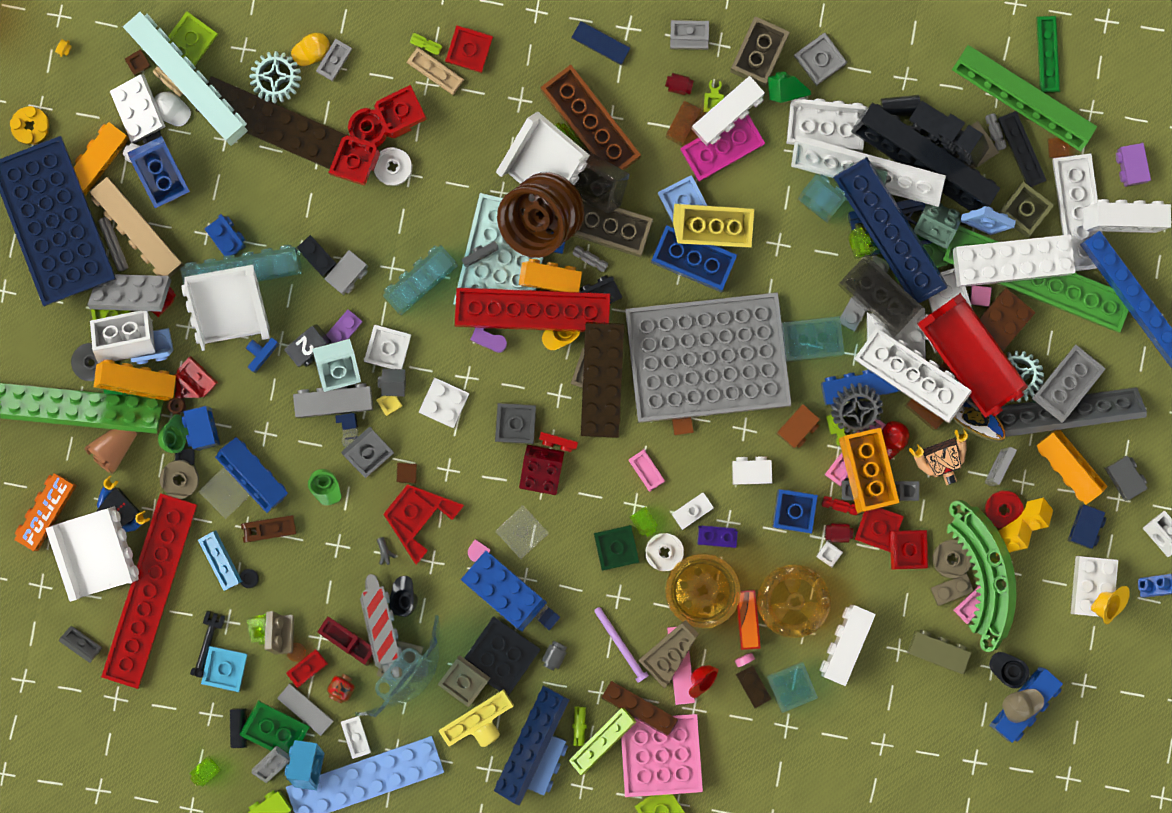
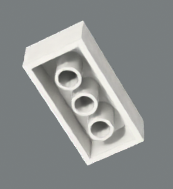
M1108 199L1097 200V202L1090 203V206L1083 208L1084 231L1157 233L1171 228V204H1164V201H1153L1152 204H1146L1144 200L1134 201V203H1127V200H1116V203H1109Z
M851 604L845 608L842 614L844 621L842 625L837 626L834 634L837 636L834 643H830L827 650L829 657L827 661L823 660L819 670L822 672L821 676L846 686L876 614Z

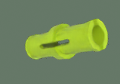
M574 707V724H572V728H574L573 746L585 745V729L587 728V724H585L586 707Z

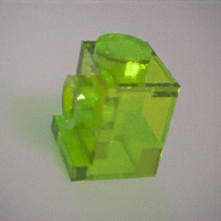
M862 227L852 230L848 240L854 259L873 254L874 247H869V245H872L869 234H865Z
M266 614L248 619L251 643L259 642L260 645L265 644Z

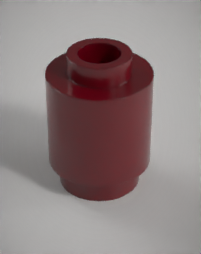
M672 73V76H667L665 87H668V92L684 96L685 94L690 95L694 80L687 76Z
M830 523V525L825 526V540L836 543H849V539H853V528L849 524Z

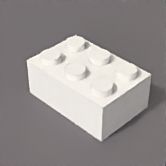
M136 311L90 321L92 349L98 364L103 360L119 361L155 353L153 325L148 311Z
M1076 556L1071 614L1098 616L1091 610V605L1100 593L1116 591L1118 560Z

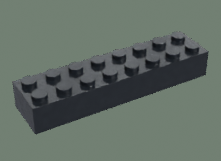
M872 102L851 130L853 134L895 162L946 175L942 193L969 211L978 210L985 206L989 207L1000 190L996 182L986 179L977 169L970 168L962 159L952 156L947 149L937 146L929 137L922 136L914 127L904 124L899 117L889 114L879 104Z

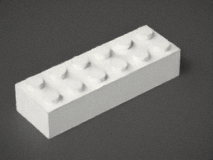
M1071 234L959 246L952 249L957 287L1067 276L1075 273Z

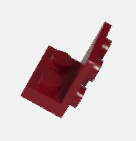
M527 445L519 488L556 495L565 452Z

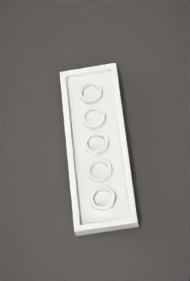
M1083 154L1053 158L1062 234H1071L1075 271L1097 269L1080 246L1082 242L1098 232L1084 231L1083 208L1090 206V203L1097 202L1098 200L1092 155Z

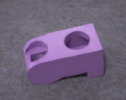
M475 328L470 339L472 342L498 353L506 349L507 341L502 335L490 334L484 331L485 328Z

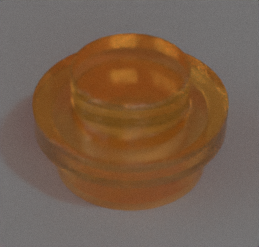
M293 643V652L288 653L287 657L293 662L301 661L306 655L305 647L301 643Z

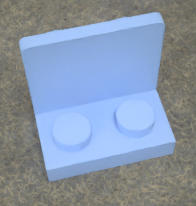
M169 328L153 330L155 353L133 357L131 362L145 364L148 363V360L154 358L156 361L166 360L173 352Z

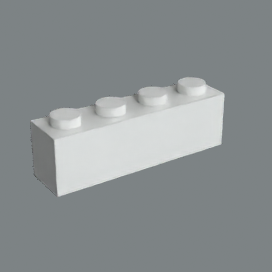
M749 76L692 126V130L706 146L710 143L714 145L721 138L719 135L722 132H729L735 126L734 122L738 118L744 119L750 113L748 110L753 105L756 108L764 101L762 97L765 92Z

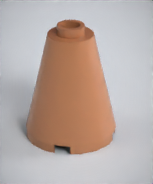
M111 429L88 444L84 450L88 455L92 453L93 460L105 471L113 475L137 433L135 431Z

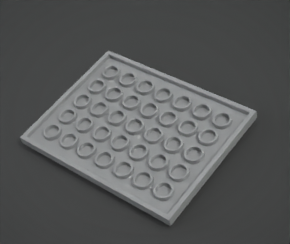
M778 293L625 309L638 423L791 407Z

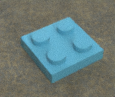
M209 646L201 684L240 692L248 654Z

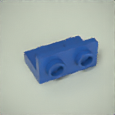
M220 214L217 220L204 229L228 260L246 247L243 243L245 238L239 231H234L232 228L234 223L228 216L224 217Z

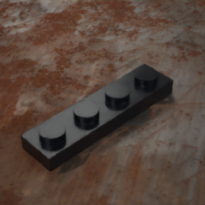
M1017 111L998 118V122L1025 183L1030 187H1034L1047 181Z

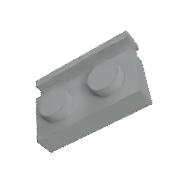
M671 20L670 49H709V21Z

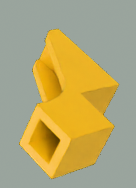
M1044 497L1027 501L1022 514L999 530L1009 552L1028 548L1032 531L1049 527L1053 509Z

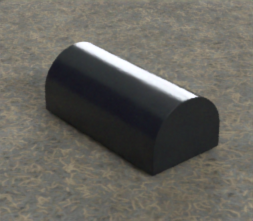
M919 95L880 99L881 106L885 111L897 117L912 115L921 102Z
M246 708L230 709L231 748H247V739L240 736L247 722Z

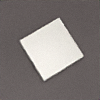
M826 541L816 557L832 568L843 552Z

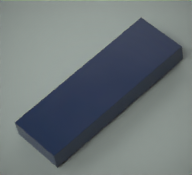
M580 21L571 39L619 65L623 64L630 51V47Z

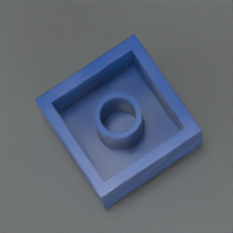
M203 406L183 411L182 422L184 428L188 429L189 435H186L189 447L192 446V449L199 451L220 445L210 407Z
M779 489L772 528L811 534L818 495Z

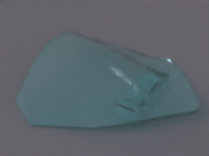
M435 615L432 638L426 653L422 655L414 648L405 649L375 685L376 693L385 702L377 707L355 712L356 716L369 715L376 717L384 708L395 707L411 701L428 686L435 674L439 659L438 639L440 621L438 615ZM408 651L415 654V660L412 663L405 660V654ZM394 667L402 669L403 673L400 678L393 676L392 670ZM382 682L389 684L390 690L388 693L380 691V684Z

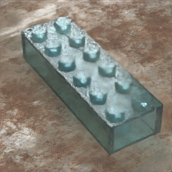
M284 245L280 247V250L274 251L272 248L261 250L259 254L246 252L242 253V257L229 255L224 256L223 260L220 261L207 259L204 260L203 264H197V262L186 263L185 267H181L183 285L187 276L254 265L258 282L303 274L299 251L291 245Z

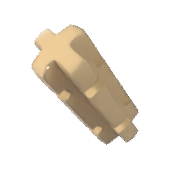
M157 66L153 71L154 75L160 78L167 87L174 90L173 92L178 97H181L183 93Z

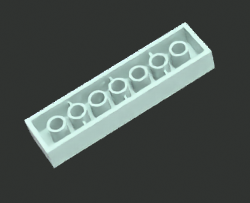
M139 12L123 28L227 143L232 146L248 131L245 128L247 123L238 113H232L234 109L225 99H219L221 95L212 85H206L208 80L199 70L194 71L196 67L186 56L181 57L183 53L173 42L171 44L168 43L170 39L161 28L156 30L158 25L148 14L144 16Z

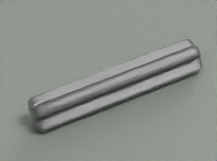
M107 217L99 219V225L117 270L124 271L128 269L110 220Z

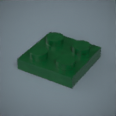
M631 525L594 533L602 571L640 563Z

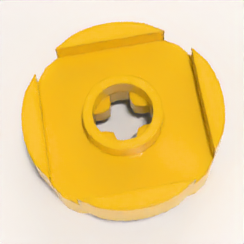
M33 106L23 107L10 120L11 132L23 144H39L48 136L49 119L38 108ZM28 121L30 123L34 121L33 130H26L25 127Z

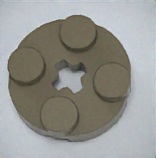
M174 460L168 463L160 474L162 489H164L167 495L177 499H183L191 495L199 484V474L196 466L185 460ZM179 474L185 480L181 484H178V481L174 479Z
M958 540L942 542L934 550V568L944 577L958 578L964 575L971 567L972 563H970L972 556L966 555L969 550H963L964 543L958 544ZM951 553L955 554L954 556L957 558V562H953V565L949 564L950 561L947 560Z

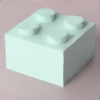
M350 339L312 349L324 392L361 382Z

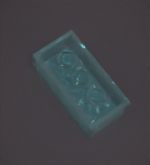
M442 245L432 247L427 252L429 255L424 260L422 258L417 260L410 272L405 271L399 276L398 279L400 281L395 285L392 283L384 289L385 294L383 297L400 316L458 267L456 261Z

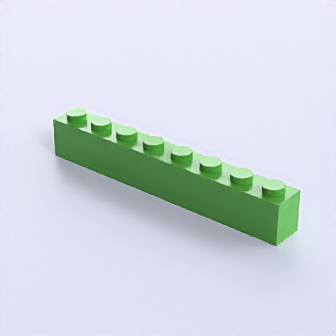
M967 45L952 68V71L1080 152L1089 142L1097 128L1090 121Z

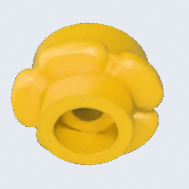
M61 39L55 52L60 57L69 54L72 48L69 45L70 41Z

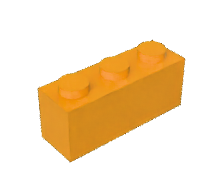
M529 259V261L522 262L519 285L554 292H579L582 272L576 271V267L573 266L560 268L557 263L547 262V265L540 264V260Z

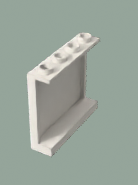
M536 112L525 121L496 173L501 177L508 173L521 184L533 174L551 172L559 174L574 185L579 179V172L586 168L588 164L586 161L590 155L543 115Z
M254 265L185 277L182 293L184 297L187 296V311L192 313V317H190L192 328H196V343L200 344L202 351L205 350L206 343L261 334L262 340L270 339V327Z

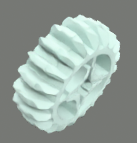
M275 51L274 57H272L271 53L268 52L267 59L261 55L262 62L255 61V64L258 66L257 68L251 67V70L256 74H250L249 77L255 79L250 84L251 86H256L253 89L255 93L260 92L259 98L265 96V101L268 102L272 97L273 103H276L277 98H279L282 103L284 102L283 96L291 99L289 93H297L293 87L300 88V84L295 81L302 79L301 76H297V74L301 73V70L295 69L298 64L297 62L291 63L293 60L291 56L286 59V54L282 53L279 57V53ZM279 63L287 66L291 75L281 73ZM272 64L269 72H263L268 65ZM277 72L280 78L274 82L271 77ZM261 80L271 83L272 92L262 87ZM289 81V84L283 90L278 91L282 83Z
M1015 351V356H1011V353L1008 352L1009 361L1024 381L1034 374L1032 382L1023 391L1025 394L1023 397L1027 401L1028 394L1033 397L1035 395L1033 390L1038 391L1040 389L1038 385H1043V380L1040 379L1044 377V373L1040 372L1043 370V367L1038 365V359L1033 360L1032 354L1026 358L1025 351L1022 352L1021 356H1019L1018 351ZM1016 363L1025 364L1030 368H1019Z

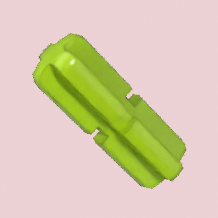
M413 33L411 36V44L422 49L424 47L426 51L435 55L440 54L442 50L441 44L432 40L427 41V38L417 33Z

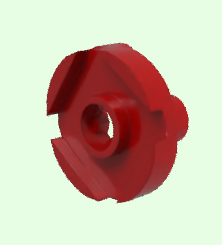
M1011 491L993 493L987 499L984 507L985 515L999 529L1016 520L1024 511L1023 503ZM1003 504L1009 509V513L1007 512L1005 515H1001V511H999V507H1002Z

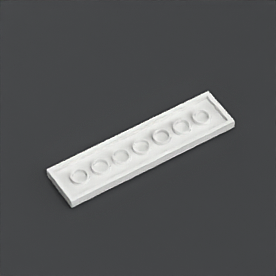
M798 135L795 139L791 167L833 178L834 175L848 168L851 163L855 164L868 157L874 168L888 171L885 186L890 194L939 207L946 175Z

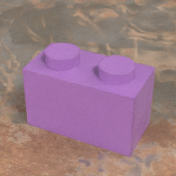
M1144 143L1120 147L1117 150L1118 153H1116V161L1121 166L1119 176L1121 183L1124 182V187L1151 181Z

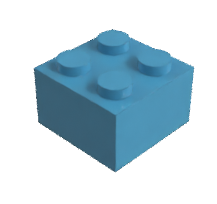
M294 740L293 746L290 747L289 757L291 758L289 765H286L285 776L296 788L317 791L325 755L317 743Z

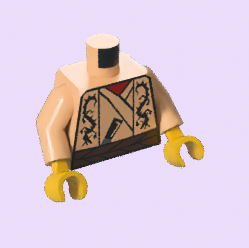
M963 428L964 432L961 435L955 430L956 438H951L922 449L917 444L918 450L915 452L910 448L909 451L914 456L918 468L934 478L943 475L946 485L957 482L954 470L960 469L965 461L967 451L966 439L968 438L966 429Z

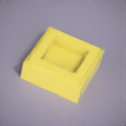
M381 396L376 400L386 416L403 407L397 396Z

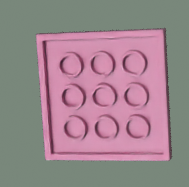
M697 714L673 716L678 719V722L669 737L634 718L636 723L621 737L625 797L703 792Z

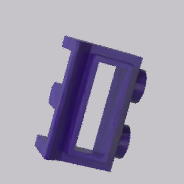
M698 526L697 545L736 548L738 531L735 528Z

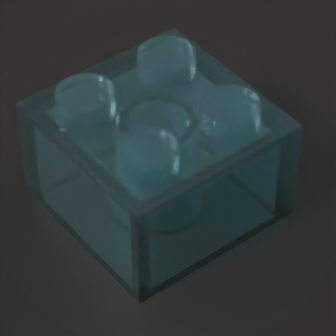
M802 661L766 676L782 713L818 698Z

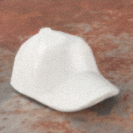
M169 91L161 92L155 96L154 100L163 121L174 126H183L187 123L191 116V111L180 97Z

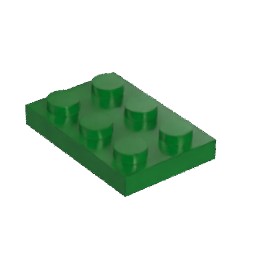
M258 700L240 736L270 751L278 746L289 754L294 740L303 741L310 726Z

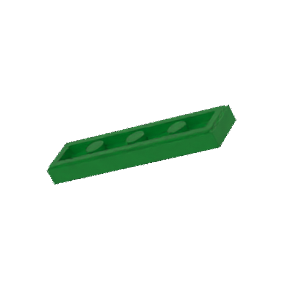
M1041 16L1036 18L1040 90L1044 93L1060 92L1056 16Z

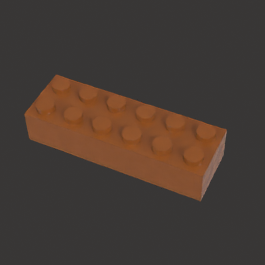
M569 65L540 87L543 95L610 181L641 158V154L572 65Z

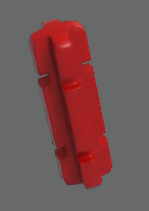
M828 496L823 497V507H832L833 510L844 513L848 511L852 515L858 514L854 503L851 505L847 501L836 498L832 500V497Z

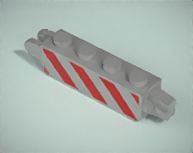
M370 574L366 577V590L362 593L360 602L375 666L383 668L387 680L399 678L398 665L400 658H403L401 647H397L398 633L397 629H393L392 626L394 616L392 610L388 609L387 603H390L389 594L384 591L383 586L379 587L376 576Z

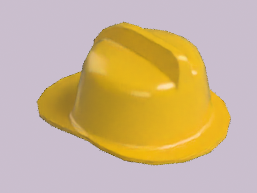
M1121 586L1115 592L1100 593L1091 605V610L1103 618L1105 624H1109L1127 605L1130 597L1129 588Z

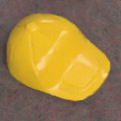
M322 33L308 34L294 46L291 51V57L299 66H308L322 61L331 47L330 42Z
M545 330L542 335V342L547 349L557 350L574 342L580 332Z

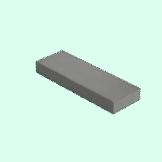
M291 683L277 698L320 736L334 721Z

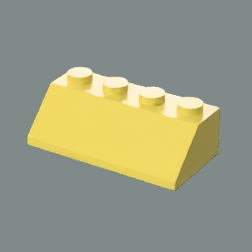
M674 204L673 225L677 243L752 247L754 209Z

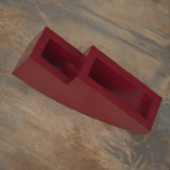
M327 616L317 633L362 664L369 666L374 659L371 645Z

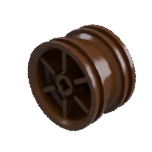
M540 172L530 176L505 195L497 211L498 228L506 243L516 252L531 258H541L554 252L577 233L584 219L583 201L575 186L566 178L551 172Z

